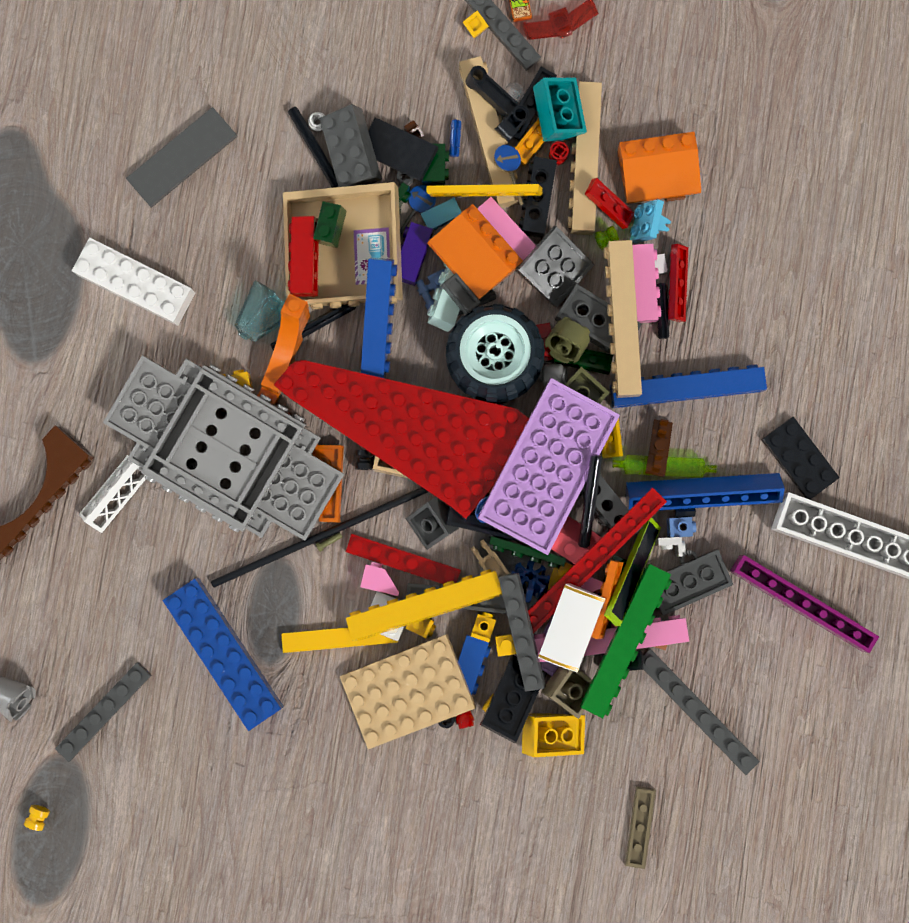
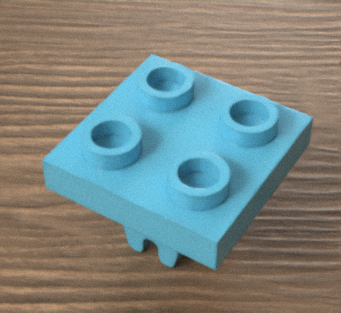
M656 199L637 205L634 212V223L630 230V240L633 243L652 240L657 237L659 231H669L665 224H670L671 221L661 215L664 201Z

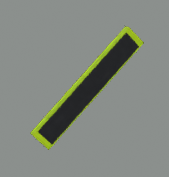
M652 517L639 531L604 614L615 626H621L660 532L661 527Z

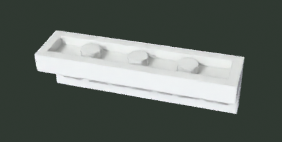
M129 455L124 458L79 513V516L85 523L101 533L146 480L144 478L146 475L144 474L139 479L132 480V474L135 470L139 469L142 472L143 468L127 460ZM129 485V491L126 494L120 495L121 487ZM117 500L116 507L107 510V504L110 501ZM104 515L105 520L100 526L93 522L98 516Z

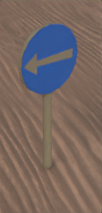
M499 146L495 150L494 161L501 170L509 172L513 184H517L513 171L520 166V154L512 146ZM517 196L519 204L523 205L522 197Z

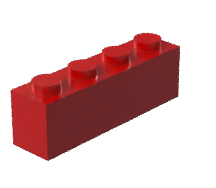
M315 216L292 217V223L289 224L291 242H289L288 248L291 253V261L288 262V270L290 272L288 290L296 297L318 296L319 243L313 239L318 222Z

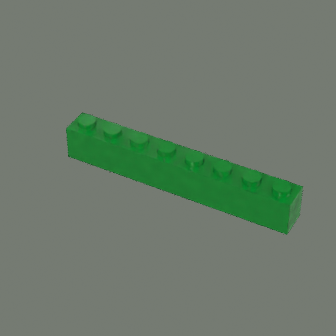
M647 564L622 624L617 627L580 705L582 709L602 719L605 715H609L613 706L610 703L613 697L617 698L621 690L619 684L622 679H626L630 669L627 667L630 661L634 662L638 654L636 648L639 643H643L647 633L644 631L647 625L651 626L655 618L653 612L656 607H660L663 601L661 595L664 589L668 590L672 582L669 579L670 573Z

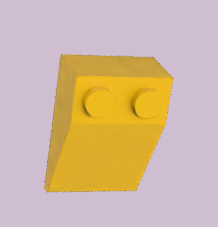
M529 714L522 732V753L531 757L584 754L585 715H581L578 719L571 714Z

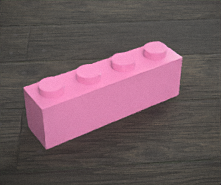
M492 197L477 208L522 260L536 247Z
M653 244L632 245L637 321L640 323L657 322L659 320L658 317H661V306L657 305V298H660V289L656 287V279L659 278L658 268H655L657 249H654Z

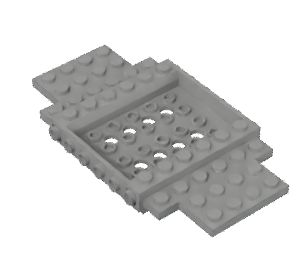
M142 355L103 421L104 424L137 442L127 460L143 468L141 473L146 475L144 477L146 480L152 483H160L163 490L169 493H177L179 495L178 498L186 503L190 501L196 504V509L203 513L208 511L213 514V519L221 523L225 521L230 524L229 528L236 532H243L247 529L262 538L271 522H274L306 541L345 475L312 455L321 437L305 428L307 424L304 423L305 419L297 414H294V416L287 413L288 409L280 404L277 406L270 403L272 399L263 394L260 396L253 393L255 389L246 384L243 386L236 383L238 379L229 374L227 376L220 373L221 369L212 364L200 367L194 362L185 359L178 373L174 374ZM224 408L227 411V416L224 419L217 418V409ZM211 424L217 428V433L214 436H209L206 432L207 426ZM252 428L260 430L261 435L258 439L251 438L250 430ZM200 441L207 444V450L204 453H200L196 449V445ZM244 444L249 445L251 448V453L248 456L240 453V447ZM190 458H194L197 461V467L193 470L189 469L186 464ZM233 461L241 464V470L237 473L232 472L230 469V464ZM223 478H228L231 481L229 489L221 487L220 482Z

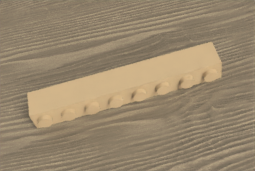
M481 56L460 61L459 70L491 185L513 184L510 173L501 170L494 161L495 150L499 146L508 144L494 130L502 122L501 115H497L496 109L475 90L470 89L466 85V77L474 66H482L488 73L487 64L482 62ZM515 170L513 171L515 179H518L517 172ZM494 196L496 203L501 208L519 204L517 196Z
M579 81L578 89L587 132L575 136V143L571 145V154H574V161H571L570 173H573V180H570L569 191L573 192L572 198H569L568 210H572L571 217H568L567 228H571L570 234L593 235L595 232L596 204L585 195V192L591 180L598 177L602 83Z
M632 240L609 241L607 247H604V259L608 261V266H605V278H609V285L606 286V296L610 297L607 313L608 316H611V324H609L608 329L609 335H612L613 343H610V354L614 356V362H611V373L615 374V381H612V391L616 393V398L640 397L642 395Z

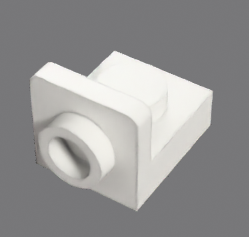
M682 537L656 539V546H661V550L673 549V545H675L676 557L683 556L685 541H682Z

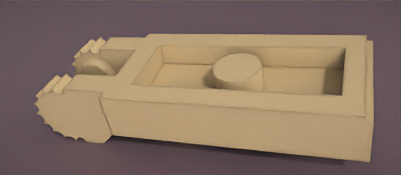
M484 539L480 543L488 553L486 557L482 558L474 546L470 548L484 571L489 569L492 572L496 571L498 577L510 574Z

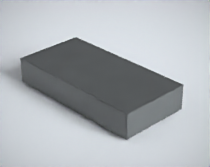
M457 273L441 285L465 315L481 303Z

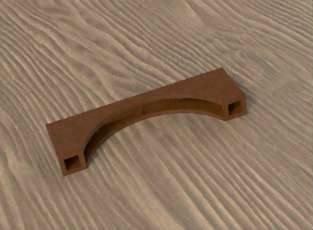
M55 425L42 439L46 451L47 468L40 493L23 514L13 521L0 526V560L12 553L14 550L13 546L26 537V532L30 527L33 528L39 523L40 516L43 513L49 512L53 507L52 503L56 499H60L66 493L65 489L78 480L80 472L88 469L92 464L91 460L94 457L59 426Z

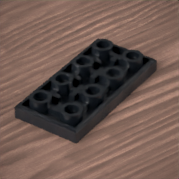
M375 117L368 132L376 160L422 182L439 148Z

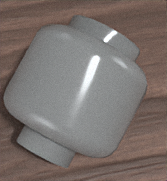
M545 364L543 370H541L539 381L543 382L544 387H546L550 378L564 385L568 380L567 369H564L562 364Z

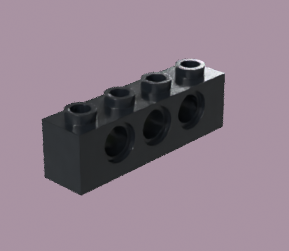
M535 157L534 163L530 162L528 174H531V180L527 181L526 184H539L542 187V199L536 201L532 196L523 199L522 210H525V216L520 217L519 228L527 236L544 238L557 160ZM542 176L545 178V181L538 182L535 178ZM536 212L539 218L532 219L529 214Z

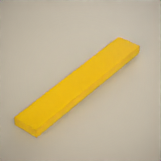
M539 184L427 186L426 192L431 197L541 196L542 187Z
M348 627L281 634L283 653L398 643L380 634L354 642L351 639Z

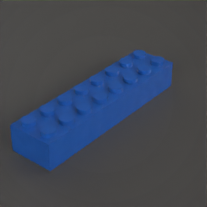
M200 578L193 579L162 600L248 731L284 707Z

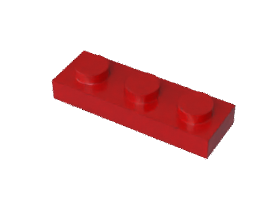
M598 178L592 179L585 195L622 229L628 228L634 212Z

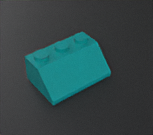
M543 78L533 86L543 141H561L587 132L576 78Z

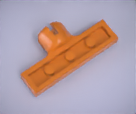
M611 560L606 566L605 574L607 577L600 589L601 596L606 599L592 633V638L599 640L605 637L609 619L604 614L620 579L624 562Z

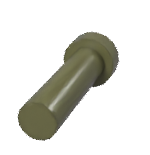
M339 532L321 543H316V547L321 552L323 548L343 537Z

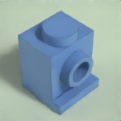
M692 517L666 519L667 538L692 537L693 533L696 532V522L692 521ZM682 523L686 525L684 531L680 529Z

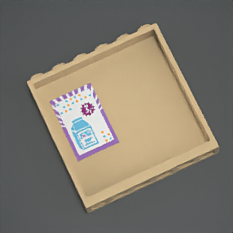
M394 182L283 192L286 299L291 294L288 290V280H290L288 262L291 261V253L288 248L289 242H291L289 224L292 223V217L315 216L318 219L322 202L324 201L341 205L347 211L338 248L319 244L318 296L298 298L307 301L308 307H311V309H323V306L340 308L343 304H348L351 307L360 306V303L366 302L368 259L372 257L394 260V264L397 265V275L393 276L396 292L395 296H392L391 304L397 303V300H403L398 186Z

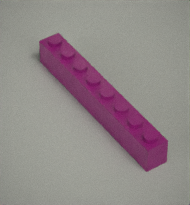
M739 555L729 571L862 652L870 653L879 638L878 635L745 555Z

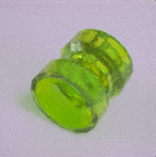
M614 226L607 227L603 232L598 231L594 233L596 242L601 250L607 247L609 241H619V236Z

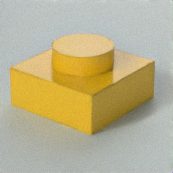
M478 10L463 21V24L474 39L489 27Z

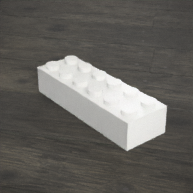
M90 237L72 269V272L77 276L177 326L195 295L192 288Z

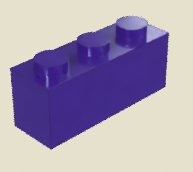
M411 222L410 227L406 226L403 234L405 241L403 245L401 244L402 282L413 286L416 285L429 247L427 242L433 235L432 228Z

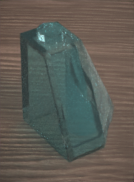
M256 280L235 322L238 335L245 340L250 339L254 342L280 326L281 309L285 301L282 302L275 295L276 293Z

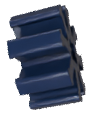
M528 561L526 569L519 562L516 564L515 570L511 571V574L519 573L526 603H531L532 595L538 601L547 592L550 582V575L545 576L546 568L541 565L539 569L533 570L535 563L533 561Z

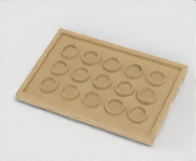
M447 634L340 676L368 749L476 708Z

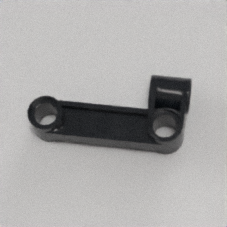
M474 66L466 77V85L480 94L505 117L494 130L509 142L528 119L529 110L524 105H520L487 75L486 70L482 66Z

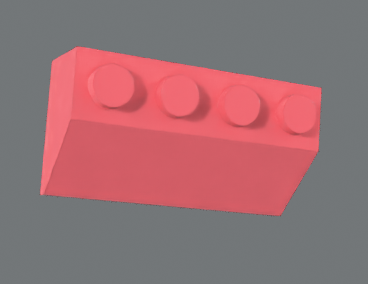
M568 516L551 551L560 557L566 558L568 562L574 565L602 537L592 531L589 547H579L581 524Z

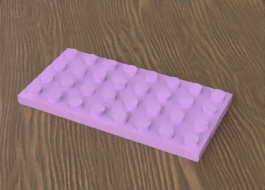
M550 378L488 496L478 519L548 555L588 478L591 456L593 454L600 455L620 415Z

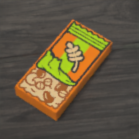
M509 0L513 22L532 19L529 0Z

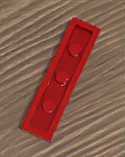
M671 244L668 319L680 323L686 322L689 247Z

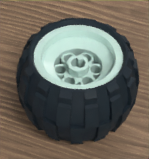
M504 304L479 306L472 309L471 312L462 316L455 323L446 343V362L451 378L465 394L485 402L499 404L521 397L536 383L544 364V342L538 327L533 320L524 315V312L517 308L506 307ZM495 338L496 340L490 343L487 339ZM505 340L509 345L503 346L501 341ZM480 346H484L486 348V350L483 353H480L477 350ZM496 348L501 353L495 357L494 354H490V350ZM511 353L513 358L507 360L505 354ZM483 359H487L489 361V365L483 366L481 364V361ZM501 363L503 365V368L501 370H497L495 368V364Z

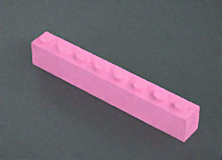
M680 615L668 616L669 620L661 621V617L654 618L651 626L647 625L644 631L647 634L643 643H639L636 649L689 642L686 618H680ZM610 624L611 628L606 629L604 639L598 640L591 637L584 656L605 653L618 626ZM545 633L534 635L538 655L545 640Z

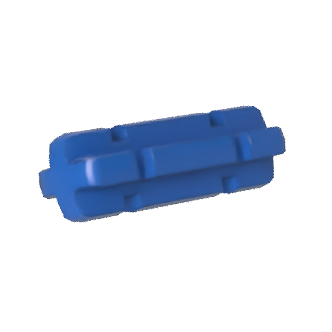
M452 120L449 156L459 157L461 121Z

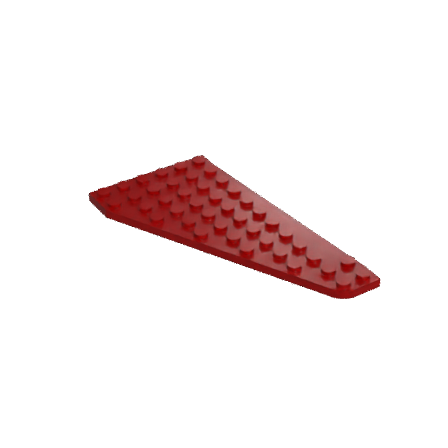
M306 360L292 363L274 384L288 398L448 504L465 519L469 517L480 500L495 485L529 419L516 408Z

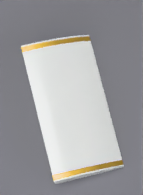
M571 583L565 584L538 658L578 672L606 598Z

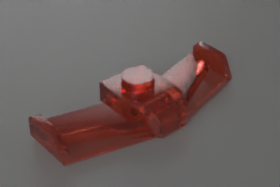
M587 0L570 13L564 7L549 13V20L523 22L522 27L528 40L549 37L565 38L572 35L574 30L599 13L594 1Z

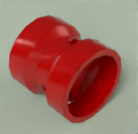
M562 141L554 142L550 148L549 159L557 160L556 165L565 163L569 153L568 146Z

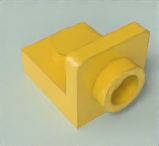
M429 618L407 625L405 629L426 639L428 635L432 636L436 626L433 625L434 620Z

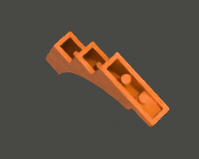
M291 294L288 295L281 309V322L277 341L258 396L263 394L272 399L270 403L276 405L282 393L274 384L286 369L296 362L295 355L303 341L302 332L310 318L308 302Z

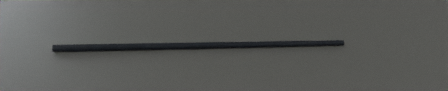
M420 487L310 536L306 541L301 540L212 580L211 584L215 588L424 495L428 491Z

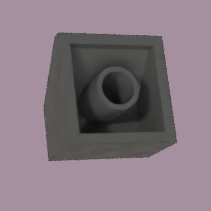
M437 497L428 501L406 518L426 550L459 529L458 527L445 525L449 505Z

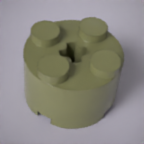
M564 317L556 323L546 338L545 346L546 348L547 346L551 350L549 352L550 355L556 360L563 363H569V361H574L573 363L580 359L590 342V331L587 327L581 326L569 317Z

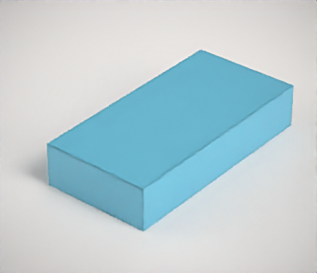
M452 198L421 213V217L426 227L435 230L451 222L462 212L455 198Z

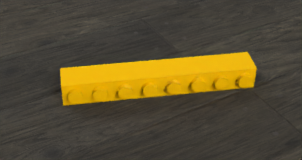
M491 569L480 572V576L473 578L472 575L461 578L462 581L455 584L454 581L444 583L443 587L439 589L431 587L425 589V593L420 595L412 593L406 595V599L398 601V598L387 601V605L382 607L379 604L368 607L369 611L361 613V610L349 613L350 617L346 618L351 639L356 642L502 596L496 571L492 572Z

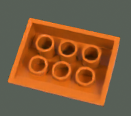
M695 132L619 142L617 154L627 204L701 193L699 157Z
M474 204L460 213L427 242L454 274H458L479 300L512 274L523 262Z

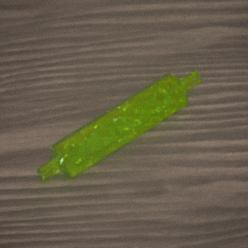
M626 455L624 460L612 461V463H616L612 464V468H624L625 474L656 476L645 473L648 456ZM668 457L665 476L703 478L705 472L716 473L717 465H705V461L702 458Z

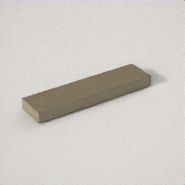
M635 787L625 866L645 869L655 789Z

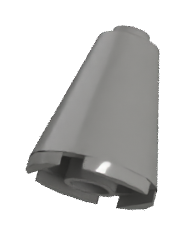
M0 676V713L10 722H12V719L17 721L31 707L29 702L31 698L35 699L36 690L30 685Z

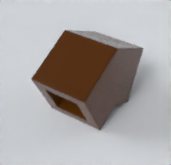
M414 120L404 126V131L419 138L424 136Z

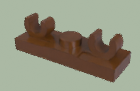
M654 419L645 470L646 474L665 476L673 422H668L669 420Z

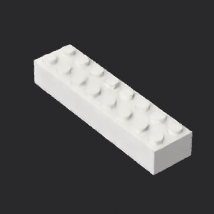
M790 492L784 493L783 503L779 504L771 530L909 579V535Z

